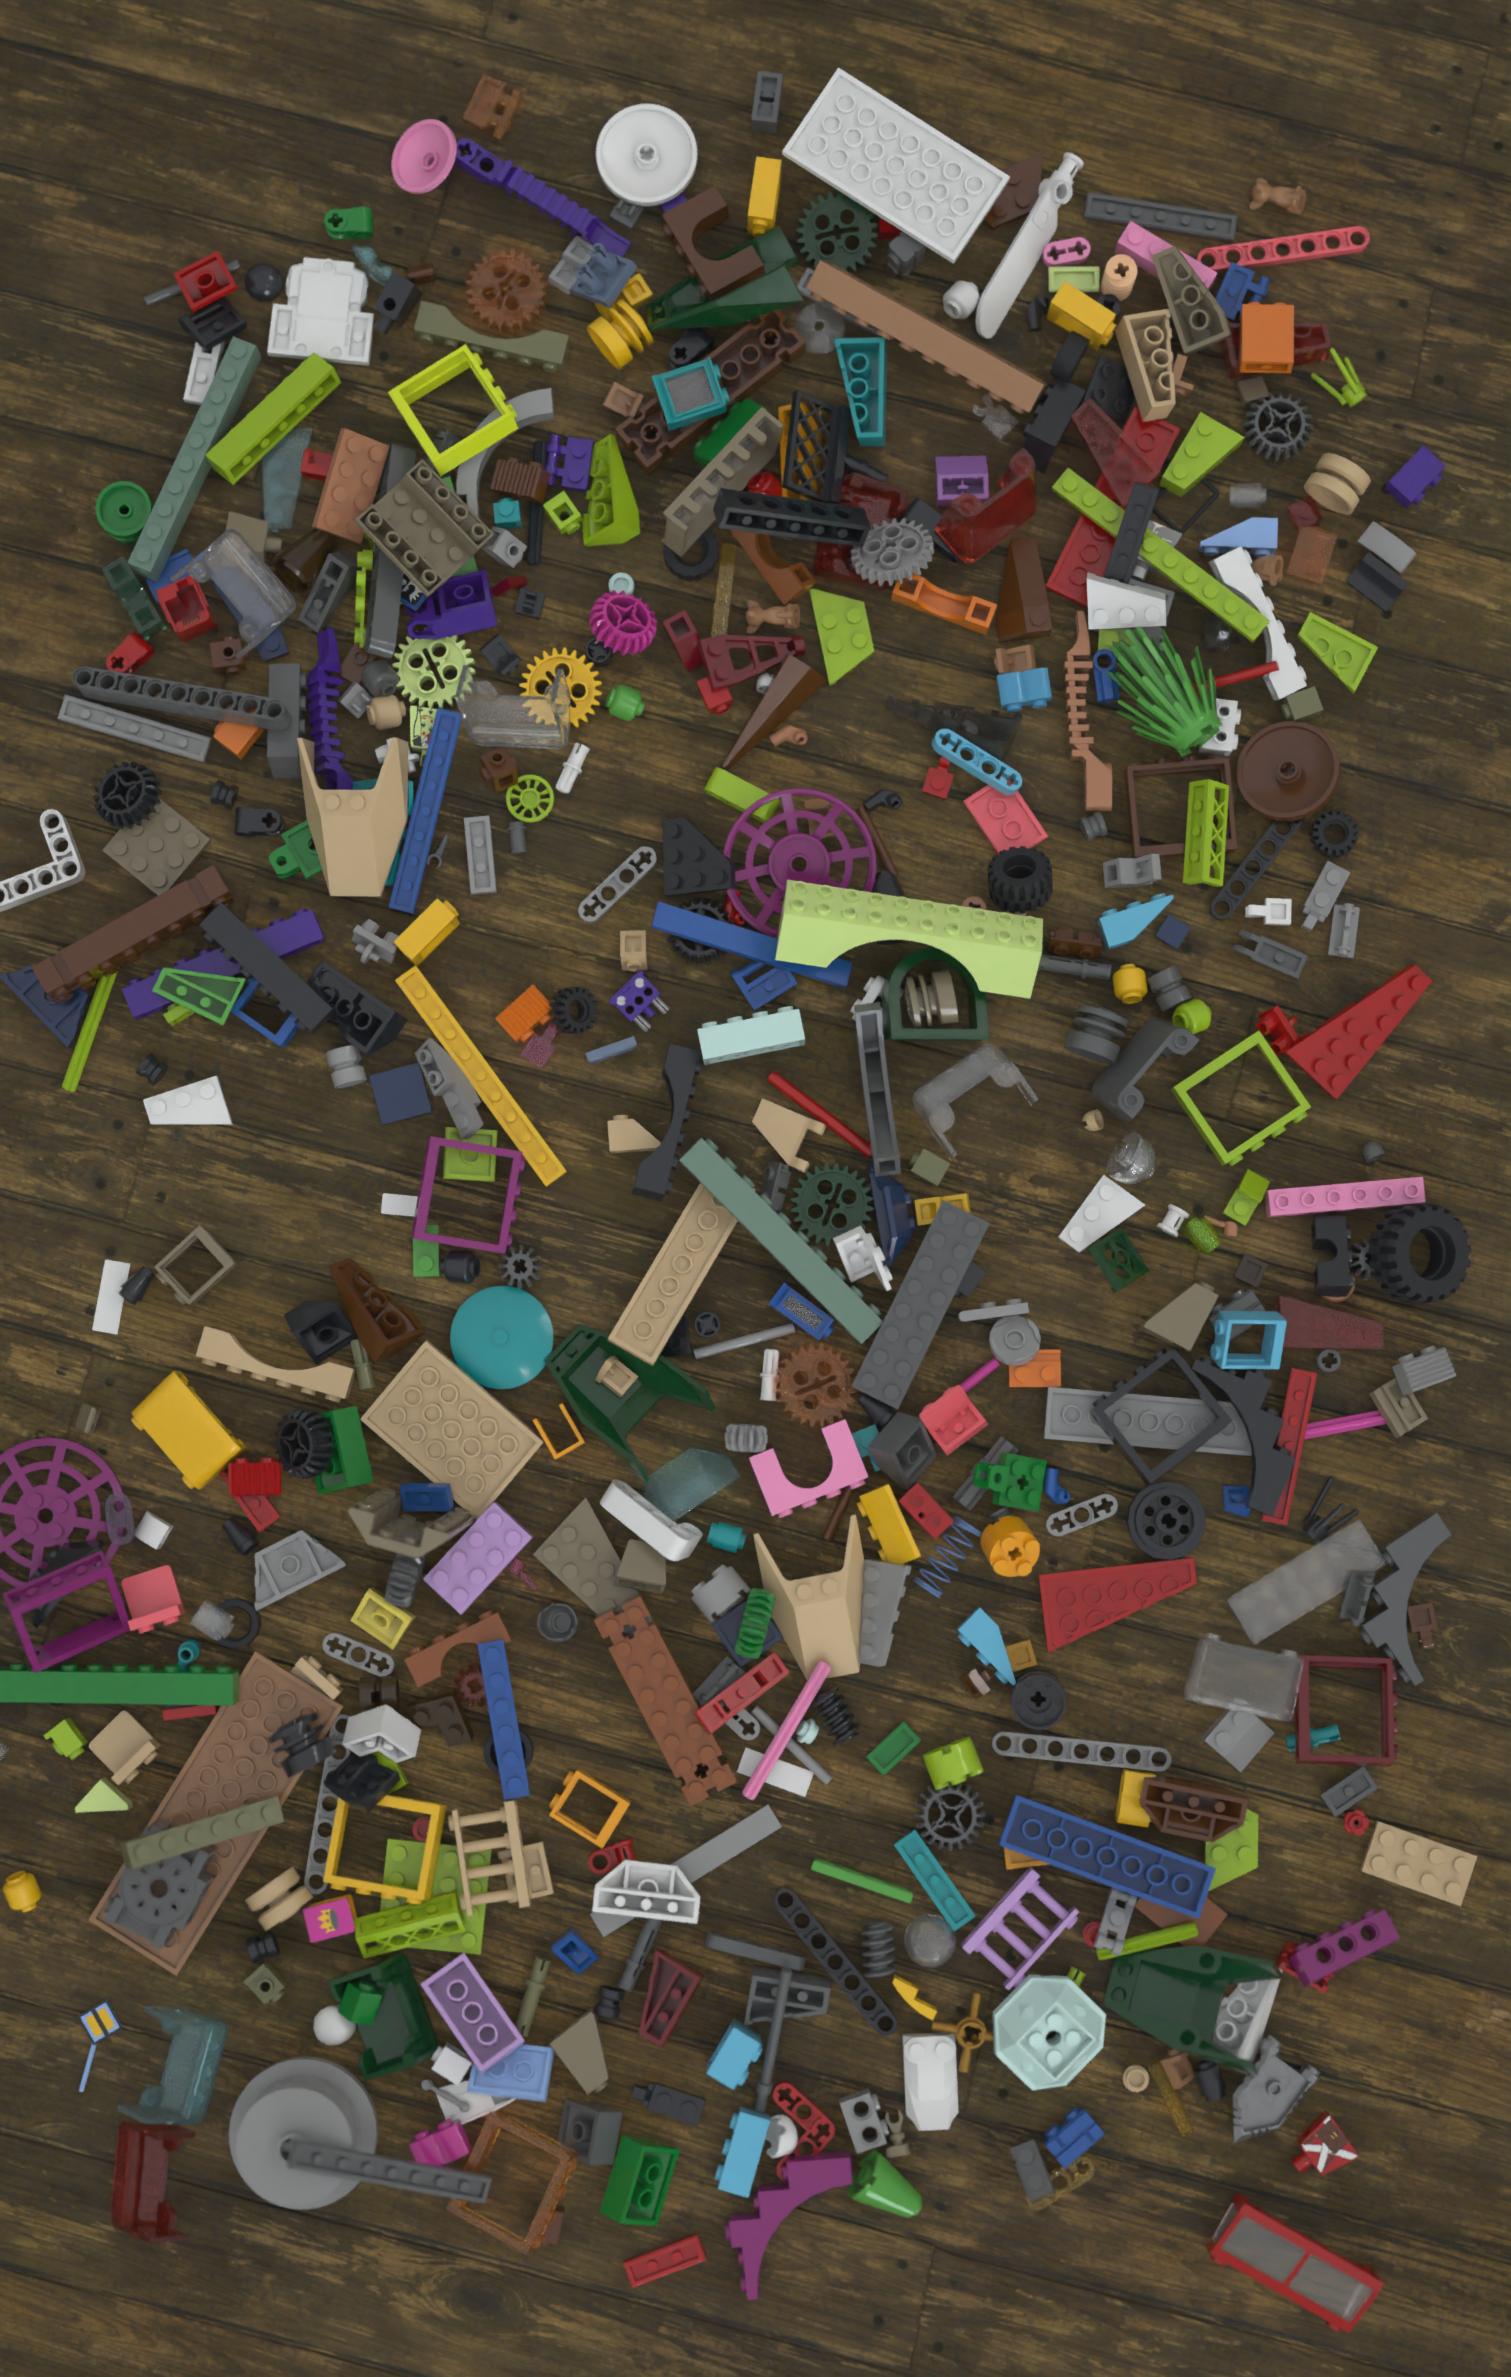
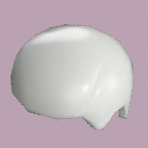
M340 2004L326 2006L314 2018L313 2030L316 2038L325 2045L333 2046L344 2043L355 2032L356 2023L348 2021L338 2013Z
M783 2114L770 2118L768 2133L765 2139L771 2143V2148L766 2151L771 2158L792 2153L798 2143L797 2130L793 2121Z

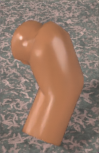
M787 725L770 735L769 739L773 746L777 747L785 741L796 745H804L808 737L805 730Z

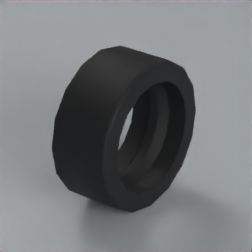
M1071 331L1051 367L1050 374L1069 382L1080 364L1090 340L1075 331Z
M241 1598L229 1599L220 1603L212 1612L210 1618V1631L214 1639L222 1646L228 1648H241L253 1642L261 1628L259 1612L256 1611L255 1606L251 1602ZM231 1608L243 1609L250 1617V1629L241 1638H230L221 1629L220 1621L222 1615Z
M519 1728L520 1739L524 1748L525 1768H528L533 1758L534 1747L529 1735ZM492 1733L484 1745L483 1756L486 1765L491 1771L500 1775L498 1762L493 1754L495 1744Z

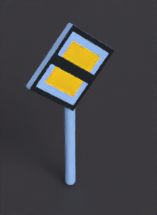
M107 1999L77 2016L92 2042L79 2087L80 2092H83L85 2089L97 2043L123 2028Z

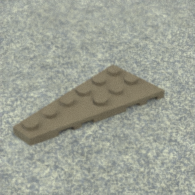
M587 1497L533 1554L597 1615L612 1607L618 1612L623 1609V1601L639 1594L636 1589L614 1586L621 1560ZM651 1615L647 1616L649 1623L654 1621ZM626 1624L623 1632L626 1635L627 1633L633 1635L636 1627L634 1625L630 1627V1624Z

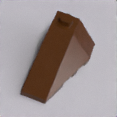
M1036 536L1010 540L996 615L999 643L1048 637L1051 634L1050 610Z
M351 1258L330 1265L329 1269L359 1341L374 1363L396 1355L425 1333V1330L413 1313L406 1306L401 1308L391 1299L393 1295L389 1291L383 1292L373 1283V1277Z

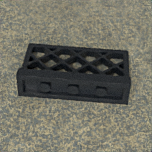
M799 390L793 392L782 488L813 501L840 504L850 408L844 405L835 407ZM801 401L806 403L810 411L806 415H804L800 407ZM820 409L827 412L825 424L818 413ZM811 415L818 426V429L814 432L807 421V418ZM799 423H801L807 434L803 439L797 431ZM819 432H821L824 438L823 447H821L815 436ZM808 439L816 451L812 455H810L804 444ZM796 447L799 448L805 459L800 463L795 456ZM817 455L821 461L820 471L813 461V458ZM805 463H807L813 474L809 479L801 467ZM796 471L802 484L792 483V473ZM814 479L819 486L818 493L813 490L810 484Z

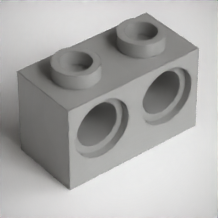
M869 2088L839 2098L857 2154L887 2144L885 2136L890 2133L885 2119L880 2120L877 2110L881 2109L876 2094L871 2095ZM857 2102L867 2103V2111L857 2113L854 2110V2105ZM867 2127H873L877 2130V2134L873 2138L864 2137L862 2132Z

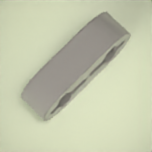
M721 1701V1702H720V1705H721V1707L723 1708L724 1704H723V1702ZM745 1708L737 1713L739 1716L737 1719L732 1717L726 1722L744 1740H753L760 1732L758 1720ZM741 1719L747 1724L751 1721L755 1724L753 1726L755 1731L753 1734L748 1732L745 1735L742 1732L744 1727L739 1723Z

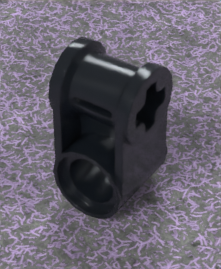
M701 327L688 328L683 336L670 348L669 366L672 370L695 363L712 348L715 340ZM676 355H677L678 357H682V356L684 355V356H685V359L683 360L682 358H679V359L677 360V359H676Z
M237 807L235 810V835L246 837L278 836L285 829L283 817L275 810ZM272 818H274L276 823H272L270 828L267 822H271Z

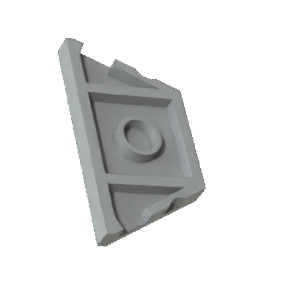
M300 1530L255 1553L256 1611L347 1566L346 1562L304 1530Z

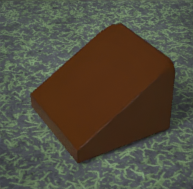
M432 263L408 268L410 282L415 285L436 280Z

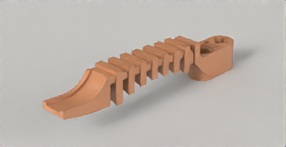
M1077 611V616H1075L1076 644L1067 652L1063 665V673H1066L1064 685H1067L1064 694L1065 698H1068L1065 710H1069L1066 716V723H1069L1067 736H1070L1068 748L1073 749L1070 753V761H1081L1084 764L1085 811H1111L1112 765L1111 763H1102L1089 751V748H1092L1091 744L1094 743V737H1081V735H1087L1089 724H1078L1084 723V719L1087 718V712H1077V710H1084L1083 706H1086V699H1076L1084 698L1086 687H1075V685H1087L1089 674L1075 673H1091L1093 661H1074L1088 660V656H1090L1089 633L1084 611Z

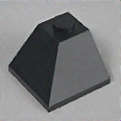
M305 1301L284 1314L291 1332L316 1365L349 1345L353 1339H358L354 1327L335 1302Z

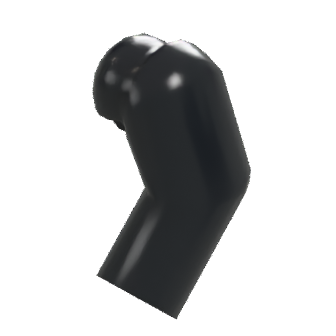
M1046 294L1035 297L1026 308L1030 332L1042 329L1040 316L1051 303V298Z
M879 790L862 803L870 813L879 806L898 809L902 804L900 795L895 792Z

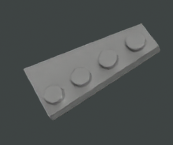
M876 1559L864 1560L859 1663L878 1667L886 1666L894 1635L891 1632L894 1622L898 1620L900 1613L897 1610L900 1597H904L906 1586H904L906 1575H910L912 1566Z

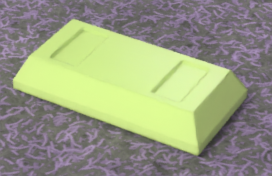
M1049 267V292H1058L1064 281L1081 292H1100L1099 267Z

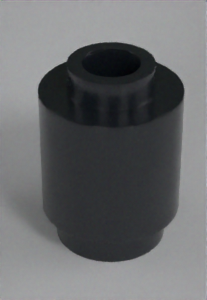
M1209 2060L1198 2062L1196 2064L1197 2068L1193 2070L1201 2096H1204L1207 2102L1224 2097L1226 2095L1224 2090L1226 2085L1218 2063Z

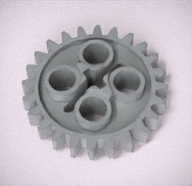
M893 518L890 524L883 520L882 526L874 523V529L872 531L869 530L863 547L853 546L854 549L851 550V559L856 574H861L863 580L869 578L871 584L878 580L879 586L885 581H888L889 586H892L894 580L902 584L905 577L911 581L913 573L921 575L920 568L927 569V562L933 560L934 545L929 530H924L923 524L916 526L915 520L907 524L906 518L897 523L896 518Z

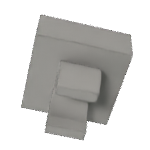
M354 681L338 701L359 719L366 711L367 705H370L373 697Z

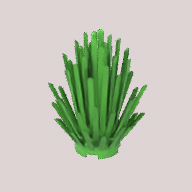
M1138 626L1137 629L1134 628L1133 633L1130 629H1126L1125 634L1134 645L1129 647L1124 640H1120V646L1117 642H1112L1114 646H1111V650L1120 661V663L1116 664L1140 691L1120 672H1116V676L1112 672H1107V674L1138 702L1136 706L1151 718L1123 700H1118L1117 702L1136 715L1126 714L1121 710L1116 711V713L1149 729L1146 730L1139 726H1133L1132 729L1138 731L1137 735L1173 747L1181 756H1186L1191 753L1190 747H1195L1199 744L1201 746L1204 745L1220 731L1218 727L1223 726L1217 717L1216 682L1214 675L1212 676V670L1210 668L1207 671V690L1199 649L1196 646L1194 649L1196 658L1194 657L1190 664L1197 685L1198 696L1179 654L1176 653L1164 629L1162 630L1164 638L1161 637L1160 643L1171 665L1153 636L1150 641L1141 626Z

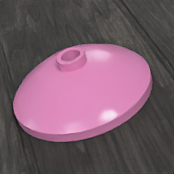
M427 119L414 124L401 136L393 152L391 167L393 177L402 189L409 193L422 194L433 190L446 179L453 167L457 152L456 139L452 130L441 121Z

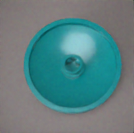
M494 1286L475 1293L461 1305L452 1322L450 1344L458 1366L478 1384L493 1389H511L528 1383L546 1366L545 1360L552 1353L554 1331L547 1311L535 1297L515 1287Z

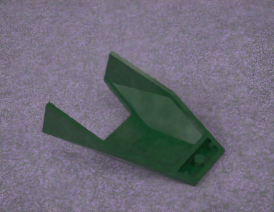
M780 225L713 259L714 261L727 259L752 245L764 264V275L711 302L708 298L704 299L698 289L700 284L697 279L692 280L688 276L647 305V324L649 330L736 325L803 301V297L787 268L798 261V258Z
M579 1324L545 1360V1363L581 1423L637 1476L647 1483L649 1478L626 1440L629 1432L662 1398H671L711 1412L716 1407L706 1388L661 1354L654 1365L651 1366L609 1342V1333ZM611 1356L618 1358L622 1364L638 1376L637 1380L621 1398L602 1382L598 1383L595 1380L601 1367Z

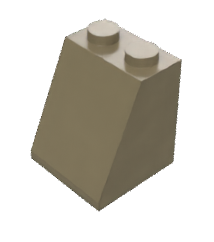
M1204 1282L1189 1285L1143 1321L1138 1329L1183 1352L1191 1351L1219 1295L1213 1293L1215 1288Z

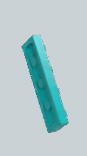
M915 1829L894 1843L898 1852L954 1931L975 1917L969 1905Z

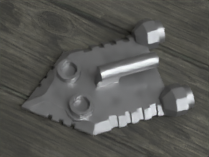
M1271 2035L1267 2039L1264 2037L1260 2042V2053L1262 2055L1260 2061L1255 2063V2068L1258 2070L1257 2076L1252 2074L1246 2076L1244 2083L1240 2084L1233 2093V2123H1235L1233 2125V2143L1250 2139L1251 2136L1256 2137L1259 2133L1263 2135L1266 2131L1269 2133L1280 2129L1287 2120L1286 2117L1293 2112V2108L1299 2104L1298 2101L1304 2097L1303 2094L1320 2080L1318 2078L1320 2072L1309 2063L1305 2067L1302 2066L1297 2072L1279 2059L1277 2056L1281 2052L1280 2047L1282 2044Z

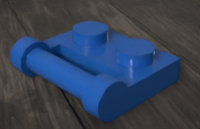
M754 960L740 970H733L730 972V975L755 1012L798 984L790 971L775 967L747 985L744 979L767 965Z

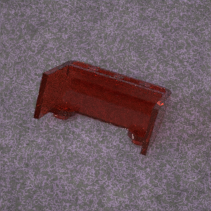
M124 2121L120 2124L117 2137L111 2204V2221L116 2229L149 2244L186 2240L187 2234L173 2228L176 2222V2213L169 2204L165 2203L169 2151H177L183 2139L195 2138L196 2132L169 2123Z

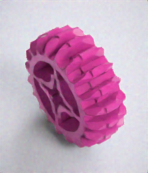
M615 590L609 594L604 593L601 598L595 601L590 611L589 626L592 627L591 634L597 635L596 642L602 641L604 648L611 647L613 653L619 650L623 656L627 652L633 656L637 652L641 653L652 643L657 630V620L654 619L655 612L649 611L650 604H643L642 597L636 599L633 596V592L630 595H626L624 590L619 592V594Z

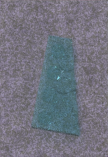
M313 428L292 429L263 456L264 521L269 523V532L292 531L299 490L303 481L300 468L305 449H309L314 432Z

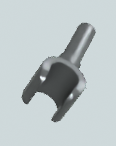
M443 835L435 854H431L427 858L428 866H430L434 857L439 859L437 869L444 865L442 855L449 839L448 835Z

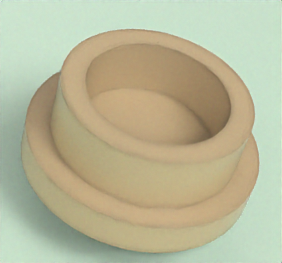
M1131 2065L1123 2073V2083L1128 2090L1140 2092L1148 2086V2072L1140 2065Z

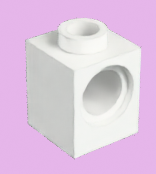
M447 2042L444 2048L438 2046L431 2060L435 2063L431 2069L454 2084L459 2085L473 2061L468 2054Z

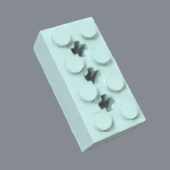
M793 1006L779 1008L776 1014L768 1015L767 1011L752 1014L753 1017L751 1019L743 1020L742 1016L727 1019L726 1024L717 1025V1021L702 1024V1028L697 1029L704 1065L805 1045L799 1009L793 1010Z

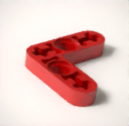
M786 2080L777 2082L772 2092L774 2101L805 2129L798 2137V2143L792 2153L796 2157L802 2155L798 2152V2146L802 2142H809L813 2146V2151L810 2154H819L835 2134L833 2121L791 2082ZM780 2088L783 2090L789 2088V2095L794 2100L797 2096L800 2097L794 2102L791 2109L788 2107L791 2105V2101L786 2097L779 2098L780 2092L778 2090ZM802 2104L808 2105L811 2108V2114L807 2118H800L796 2114L798 2106ZM826 2123L829 2124L827 2127L829 2133L825 2134L824 2132H822L817 2137L818 2141L821 2143L817 2145L815 2140L812 2137L808 2136V2134L812 2133L814 2137L819 2131L817 2127L818 2124H821L823 2126ZM791 2153L781 2156L776 2163L777 2175L783 2181L782 2164L785 2163L787 2165V2159L791 2156Z

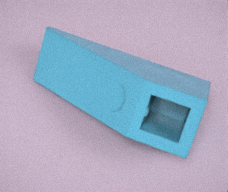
M1161 893L1151 897V902L1141 904V901H1136L1126 905V910L1117 912L1116 909H1111L1103 912L1102 917L1099 918L1097 923L1106 950L1108 951L1131 943L1174 899L1173 895L1166 896L1165 893Z
M978 1606L957 1627L961 1632L957 1637L967 1647L972 1644L979 1651L976 1656L986 1666L991 1663L997 1669L994 1674L1004 1684L1009 1681L1014 1685L1016 1681L999 1626Z

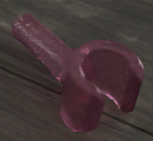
M514 1558L509 1566L511 1573L520 1577L535 1591L538 1586L523 1572L526 1564Z

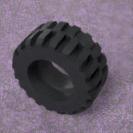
M1437 1204L1400 1205L1396 1209L1388 1211L1384 1215L1386 1219L1378 1221L1376 1224L1378 1229L1372 1232L1370 1238L1373 1242L1372 1246H1369L1368 1254H1371L1372 1260L1369 1261L1370 1268L1375 1270L1373 1276L1377 1283H1382L1381 1289L1385 1293L1391 1294L1392 1298L1397 1300H1404V1302L1433 1303L1450 1297L1451 1293H1455L1460 1288L1459 1282H1464L1467 1276L1466 1268H1470L1471 1260L1469 1259V1253H1472L1471 1245H1468L1467 1239H1469L1467 1230L1462 1229L1463 1223L1459 1218H1454L1455 1214L1452 1211L1444 1209ZM1419 1230L1426 1236L1431 1252L1428 1267L1421 1276L1414 1271L1409 1257L1411 1241Z

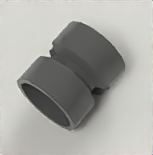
M1177 965L1147 979L1152 993L1158 994L1156 1001L1161 1012L1170 1010L1192 998L1187 986L1180 983L1182 976Z

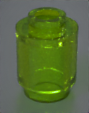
M1195 1216L1185 1225L1187 1230L1184 1234L1200 1252L1203 1251L1206 1255L1222 1242L1219 1239V1233L1204 1216L1200 1219Z

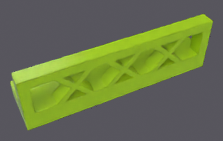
M1210 779L1189 782L1183 883L1185 884L1205 883L1216 887L1223 886L1229 785ZM1215 789L1220 790L1218 803L1215 799ZM1214 815H1216L1218 819L1217 827H1215L1213 823ZM1212 840H1214V842H1215V844H1216V852H1215V853L1213 852V850H1212V848H1211ZM1211 865L1215 870L1214 878L1210 877Z
M456 1892L421 1901V1904H408L354 1919L355 1936L364 1959L466 1932ZM456 1920L457 1925L449 1927L443 1925L445 1922ZM422 1928L431 1929L429 1932L423 1934L417 1932L419 1929ZM396 1935L405 1936L403 1939L400 1940L392 1939V1937ZM373 1941L379 1942V1945L369 1948L365 1944Z

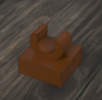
M988 1668L979 1673L976 1669L966 1672L959 1679L971 1696L976 1699L990 1691L986 1682L994 1676Z

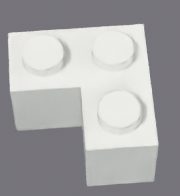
M382 1705L349 1717L342 1745L359 1757L380 1751L398 1763L416 1756L421 1729L397 1713L392 1707Z

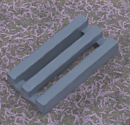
M632 1036L587 1052L586 1056L589 1064L592 1065L635 1050L638 1046L635 1037Z

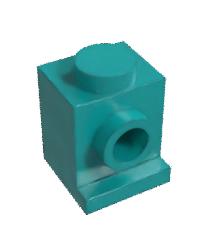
M512 498L500 499L499 503H493L496 527L506 530L523 529L519 501H514Z

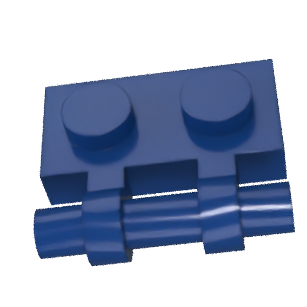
M1231 262L1215 298L1224 310L1226 318L1233 321L1237 312L1241 313L1242 300L1247 290L1253 293L1250 302L1261 303L1262 298H1266L1269 291L1267 287L1270 279L1261 276L1258 284L1251 282L1254 271Z

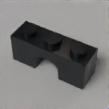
M1315 1215L1311 1225L1312 1250H1324L1333 1258V1260L1327 1262L1317 1261L1314 1270L1315 1296L1346 1297L1349 1287L1352 1288L1354 1284V1274L1349 1272V1264L1352 1263V1249H1348L1347 1242L1351 1239V1227L1346 1226V1216Z

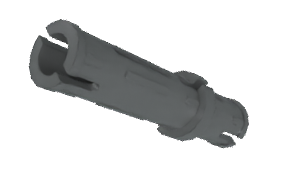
M1042 954L1038 970L1081 976V979L1089 977L1109 981L1112 964L1095 963L1086 958L1084 960H1076Z
M646 1918L631 1956L626 1958L625 1963L627 1965L617 1984L619 1987L633 1992L641 1970H645L646 1965L644 1963L663 1920Z

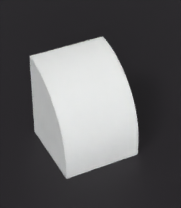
M146 1511L133 1534L154 1549H161L173 1525Z

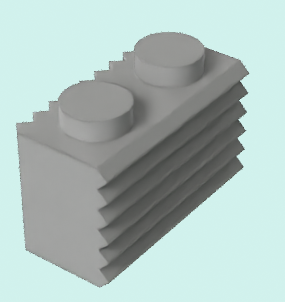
M1431 1346L1421 1350V1356L1414 1358L1412 1353L1398 1359L1399 1364L1393 1366L1392 1369L1403 1396L1456 1376L1445 1347L1436 1350L1435 1346Z

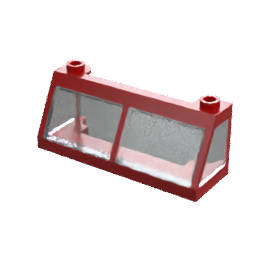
M1236 2192L1206 2247L1211 2254L1210 2258L1221 2266H1224L1225 2263L1229 2264L1327 2321L1326 2325L1337 2332H1340L1342 2329L1349 2333L1384 2285V2282L1375 2270L1364 2264L1361 2267L1356 2261L1352 2262L1263 2211L1258 2205L1255 2206L1248 2202L1249 2199Z

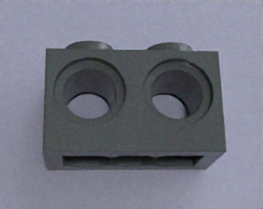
M758 71L751 118V131L770 134L777 133L783 89V74Z

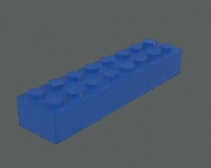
M1014 1795L998 1841V1845L1197 1919L1200 1917L1216 1868L1018 1795Z

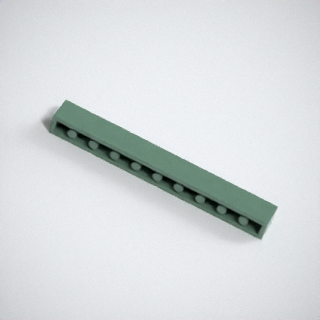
M236 337L232 338L127 562L134 573L158 582L211 468V464L205 455L226 436L262 359L256 345Z
M699 1138L678 1161L858 1343L862 1344L883 1323L879 1318L882 1313L872 1303L867 1306L861 1300L864 1295L854 1285L850 1288L843 1281L846 1277L836 1267L831 1269L825 1263L828 1259L819 1249L813 1251L807 1245L810 1240L800 1230L795 1233L789 1227L792 1222L782 1212L777 1215L770 1208L773 1203L763 1193L759 1196L753 1190L755 1185L748 1177L744 1175L741 1178L734 1171L737 1166L728 1157L722 1159L716 1153L719 1148L709 1138L705 1141Z

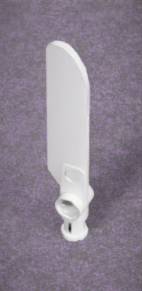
M1066 152L1059 169L1054 170L1049 179L1046 178L1040 183L1039 198L980 298L976 314V330L981 337L992 338L1041 257L1044 248L1054 235L1057 228V210L1061 204H1065L1071 199L1072 185L1074 183L1072 179L1078 169H1082L1084 164L1078 156Z

